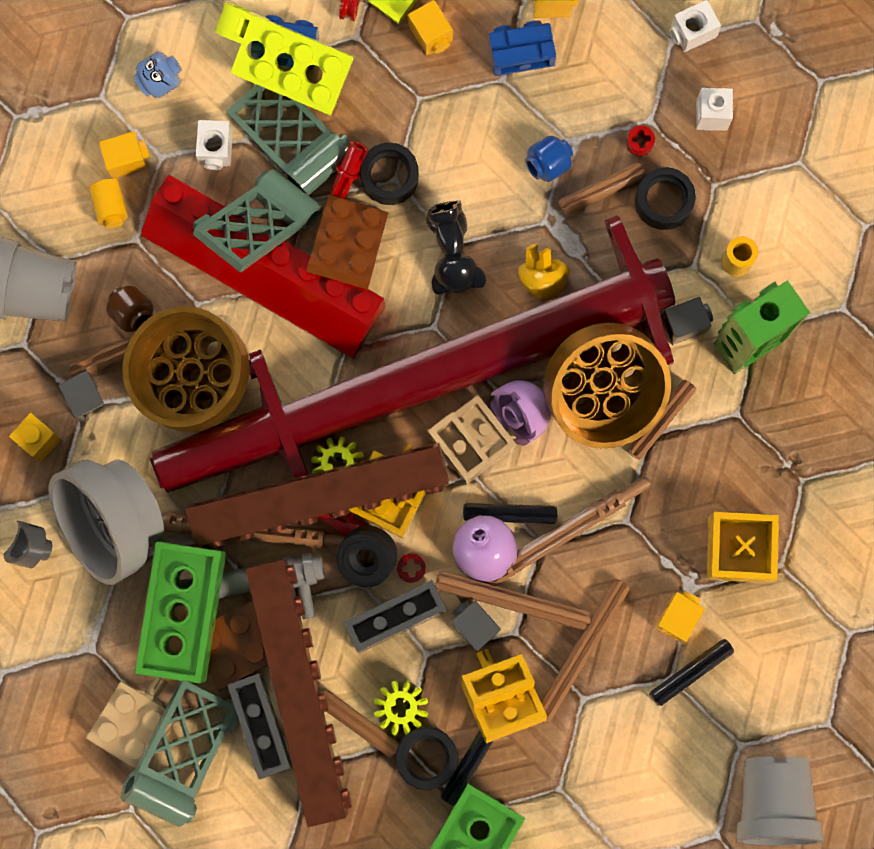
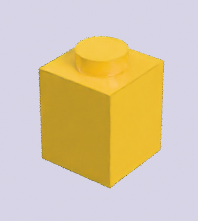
M435 0L408 14V26L426 56L433 52L436 54L443 52L450 46L453 41V29Z
M135 131L99 141L106 169L112 179L148 169L145 161L146 158H150L145 139L139 141Z
M31 412L9 436L40 463L62 440Z
M684 591L682 594L676 592L671 597L654 628L682 644L686 643L706 608L699 605L701 600L687 591Z

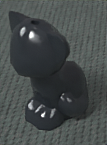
M461 201L435 204L427 213L426 223L429 229L436 233L437 242L445 256L435 265V274L431 281L434 293L437 295L448 291L460 293L469 288L484 287L486 284L484 271L477 267L471 257L461 253L464 235L468 229Z

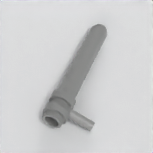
M312 552L302 554L300 558H294L293 556L282 557L281 560L287 559L288 565L294 564L298 583L293 584L294 588L297 587L298 596H302L306 615H303L302 618L309 619L315 617L310 585L317 584V580L325 579L321 555H313ZM251 567L223 572L219 599L251 593L246 569ZM193 578L182 579L180 583L187 589L192 585Z

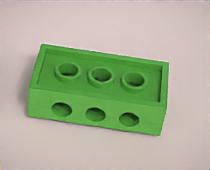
M788 280L779 286L776 282L771 283L759 292L760 295L753 300V303H750L748 299L740 303L732 310L733 313L727 317L728 320L722 324L723 327L717 332L719 336L714 345L734 374L784 343L811 313Z
M156 542L135 674L194 683L206 681L226 552ZM185 570L191 572L193 576V583L187 589L180 583V575ZM179 603H183L188 609V616L184 621H180L175 616V607ZM174 635L178 636L183 643V648L179 654L174 653L169 646L170 639Z
M468 783L430 849H509L526 818ZM478 820L485 821L489 825L488 834L481 839L473 837L470 833L471 825Z

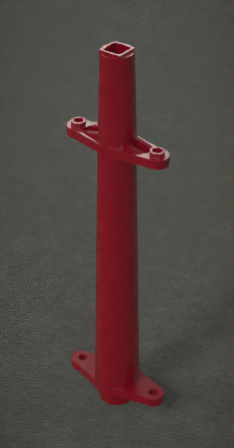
M614 216L605 220V226L621 274L286 405H283L262 350L259 349L249 353V375L251 379L257 378L259 381L262 407L152 451V458L149 459L160 488H164L167 493L279 454H281L290 467L295 478L309 475L299 447L552 357L561 343L571 334L600 323H619L631 327L641 325L646 337L663 355L667 365L673 364V355L660 316L661 310L674 306L676 303L667 271L658 258L645 263L639 260L620 217Z

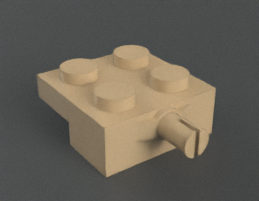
M479 395L455 413H450L428 430V436L434 444L440 442L445 466L455 470L465 484H468L517 447V444Z
M155 677L146 692L139 691L128 683L121 681L86 739L136 769L166 709L157 698L168 682L161 677ZM176 721L168 724L165 730L166 737Z

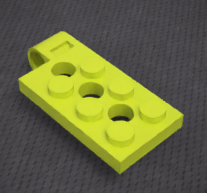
M225 2L215 32L241 44L230 73L328 115H332L355 56L274 23L270 19L239 5ZM252 41H259L263 44L265 53L262 58L256 59L249 54L248 47ZM281 53H288L292 56L294 64L291 70L284 71L279 68L277 58ZM316 65L322 70L323 75L320 82L313 83L307 79L306 69L308 66Z

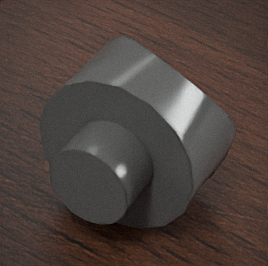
M17 521L18 531L16 537L7 551L3 553L4 559L7 563L31 569L40 560L46 561L50 557L53 547L52 541L46 539V532L43 527Z

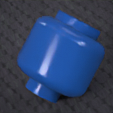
M551 135L529 147L525 163L528 171L535 179L550 182L570 169L573 151L566 140H560L556 136Z

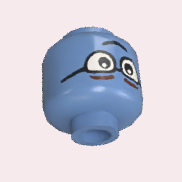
M155 52L137 64V74L134 75V79L146 96L152 95L154 98H161L180 85L178 73L182 72V69L173 55L167 57L162 52Z

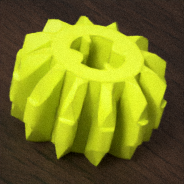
M344 437L339 438L338 446H334L333 440L328 438L326 441L329 449L326 450L320 445L316 447V450L322 457L315 456L311 458L313 464L320 465L312 470V473L334 469L330 463L332 460L336 462V457H342L343 463L350 465L362 460L364 454L363 452L352 454L356 450L357 444L351 442L345 448Z
M395 680L392 681L394 693L390 694L385 687L380 689L381 693L388 697L386 701L379 698L374 700L375 704L384 706V710L374 712V716L376 718L384 715L388 717L381 723L380 727L382 729L388 727L391 721L394 723L392 735L398 734L399 724H403L405 735L411 732L408 725L409 722H412L416 728H421L422 724L415 719L416 714L422 717L428 716V712L418 710V706L427 704L428 699L422 698L416 701L415 697L421 693L422 689L417 687L409 694L411 682L407 680L404 683L403 691H399V685ZM403 698L404 703L407 701L410 703V709L406 710L405 717H398L399 713L394 715L392 707L397 705V699Z

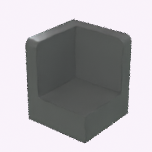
M87 370L59 384L75 419L80 423L86 421L84 415L104 405L97 390L98 385Z

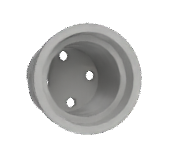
M1 237L0 319L5 320L8 316L66 322L71 307L70 299L76 281V261L22 247L19 241Z
M774 756L745 760L742 819L737 822V843L759 846H803L824 843L822 823L817 821L809 759L786 756L785 760L774 759Z

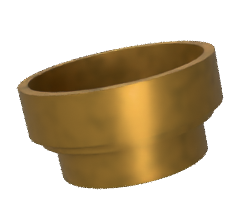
M172 307L151 316L133 334L123 359V381L131 402L148 419L175 431H201L222 422L239 405L249 380V358L240 336L218 316L197 307ZM186 340V350L181 354H177L178 344ZM217 341L218 348L216 352L208 355V345ZM169 367V376L165 380L160 381L159 375L161 370ZM195 368H200L199 378L191 382V371ZM230 368L231 377L228 381L221 383V373L225 369ZM182 394V404L177 408H173L172 402L174 397ZM209 395H213L214 402L212 406L208 409H203L204 399Z
M600 323L571 334L553 354L544 377L545 400L561 429L576 442L593 448H615L629 444L645 435L663 415L671 393V375L663 355L642 332L631 326L619 323ZM622 344L618 351L611 352L616 345ZM635 369L632 375L625 377L628 371ZM604 370L600 377L594 378L596 373ZM574 372L570 378L562 380L565 374ZM617 396L613 402L607 403L611 397ZM587 397L583 403L576 404L580 398Z

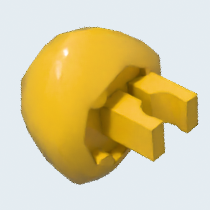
M532 244L526 248V263L518 268L520 281L524 288L537 298L542 300L554 299L566 286L570 267L559 259H551L550 248H545L538 254V245Z

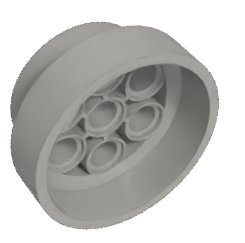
M119 459L113 460L104 466L91 460H81L51 477L49 482V499L58 528L74 556L94 578L104 584L114 585L145 566L148 549L163 538L164 524L161 511L152 491L131 465Z

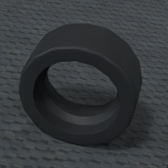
M385 142L374 146L366 154L360 167V179L365 193L372 200L382 205H396L405 202L411 197L418 186L419 167L415 156L408 148L398 143ZM394 157L406 165L408 177L401 188L394 191H384L373 183L371 171L374 164L380 159Z
M670 167L657 168L647 173L639 183L635 196L636 212L641 220L652 228L659 230L674 229L683 224L693 210L696 200L694 185L689 177L680 170ZM658 182L672 183L683 194L682 207L671 216L656 214L647 203L649 189Z
M422 727L412 730L402 739L397 748L396 764L399 774L408 784L417 789L432 790L442 787L452 778L457 768L458 754L455 744L446 733L437 728ZM422 739H433L439 742L446 753V765L437 776L431 778H423L414 774L408 764V752L411 746Z

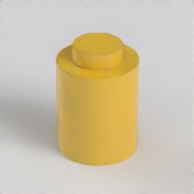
M104 179L91 184L88 189L97 223L105 225L106 229L122 226L124 224L123 221L128 218L119 180Z
M744 236L731 240L721 258V265L724 271L736 277L748 273L758 257L756 243Z

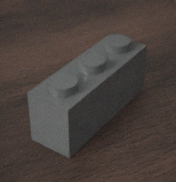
M431 580L343 623L356 651L360 654L445 613L446 608Z
M256 674L228 684L258 779L260 780L292 769L293 765L263 675Z

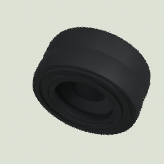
M371 525L352 529L342 540L336 553V563L341 575L347 581L359 587H374L384 582L397 561V548L391 536L381 528ZM362 549L371 551L374 554L375 561L373 563L363 562L359 557V551Z

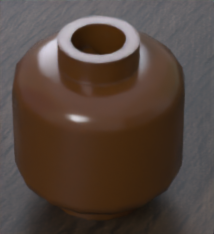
M135 286L115 289L109 296L106 308L108 316L125 332H136L147 319L153 316L154 310L152 302Z

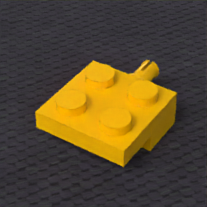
M407 444L404 451L412 449V446ZM374 450L370 459L385 455ZM423 490L411 493L412 498L406 501L394 503L393 498L380 501L381 506L377 508L362 510L361 506L349 509V512L403 539L425 496V492Z
M484 649V654L481 650L476 656L480 661L482 669L462 676V690L486 743L547 720V714L534 688L535 681L522 654L494 664L489 649Z

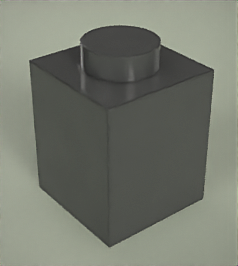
M700 297L667 308L661 315L672 345L707 333L713 321L709 305L707 303L703 305Z
M476 600L470 605L467 601H464L451 613L455 617L451 624L476 653L501 631V628Z

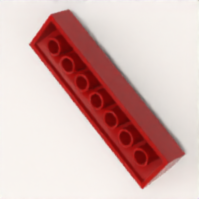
M168 174L152 199L140 234L141 237L354 360L385 309L384 298L369 289L306 272L310 255L286 241L240 273L193 235V223L205 214L211 217L225 208V206ZM231 215L229 216V222L245 223V218ZM210 229L208 231L213 237L225 238L224 230ZM230 231V238L247 240V234L245 232ZM252 233L253 241L267 242L269 240L268 235ZM231 248L232 252L241 259L248 255V249Z

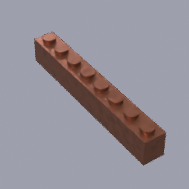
M439 442L193 503L185 510L195 547L205 545L206 549H211L224 545L225 539L236 537L237 541H244L254 538L256 536L255 532L267 529L268 534L287 529L286 524L299 522V526L315 523L318 521V516L330 514L331 518H337L349 514V509L361 506L362 510L374 509L381 506L380 501L393 498L394 503L406 501L412 498L411 493L423 490L425 495L435 494L444 490L443 486L449 484V478Z
M287 559L246 569V574L307 827L345 819L348 815L347 809L352 808V802L348 788L342 789L339 777L344 775V768L341 757H335L332 744L337 743L333 724L327 725L324 712L329 711L325 692L319 693L316 680L321 679L317 660L311 661L309 648L313 647V640L310 629H304L301 616L306 615L302 596L296 597L293 584L298 583L294 564L288 565Z

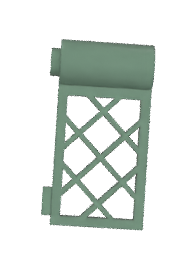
M256 84L227 109L226 113L288 176L294 185L307 195H310L337 171L336 167L344 159L350 140L344 134L338 136L332 133L300 102L288 98L289 100H283L284 96L279 94V100H262V93L266 88ZM245 106H257L256 120H242L237 113ZM278 107L277 120H261V108ZM283 107H296L299 110V120H282ZM260 127H277L276 141L262 140L260 138ZM282 127H298V141H281ZM303 127H316L322 133L314 141H302ZM280 147H296L297 156L286 165L280 159Z
M272 169L269 172H262L255 182V187L211 217L205 214L193 223V235L241 273L300 229L303 231L310 229L319 219L323 207L278 171ZM257 199L265 205L266 209L250 208L249 203ZM229 216H245V223L229 222ZM251 217L267 218V225L251 224ZM273 219L284 220L289 226H273ZM210 229L224 230L225 238L213 237L208 231ZM230 231L245 232L247 240L231 239ZM252 233L268 235L269 240L267 242L253 241ZM231 248L248 249V255L241 259L232 252Z
M180 680L136 769L131 772L123 785L121 800L175 826L181 827L185 823H190L197 810V806L194 805V797L226 732L232 733L239 720L235 706L187 681ZM187 689L195 693L198 707L183 712L180 700ZM203 698L211 702L204 704ZM216 705L227 709L221 722L210 725L206 709ZM200 712L205 728L189 734L185 717ZM179 720L184 736L168 742L165 730L169 723ZM207 734L210 743L207 751L196 755L191 739ZM186 742L190 758L174 764L170 748ZM164 750L169 767L158 771L148 768L153 754ZM192 764L195 776L188 787L180 783L177 769ZM171 772L173 779L165 776L164 774Z

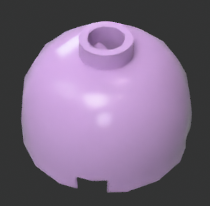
M514 380L491 393V396H495V400L490 402L491 411L507 432L509 429L516 437L513 439L516 444L527 445L546 431L551 420V412L547 406L543 389L528 381Z
M477 516L467 520L458 528L453 537L452 550L456 564L462 572L475 581L491 582L503 577L512 563H515L518 546L511 529L502 520L493 516Z

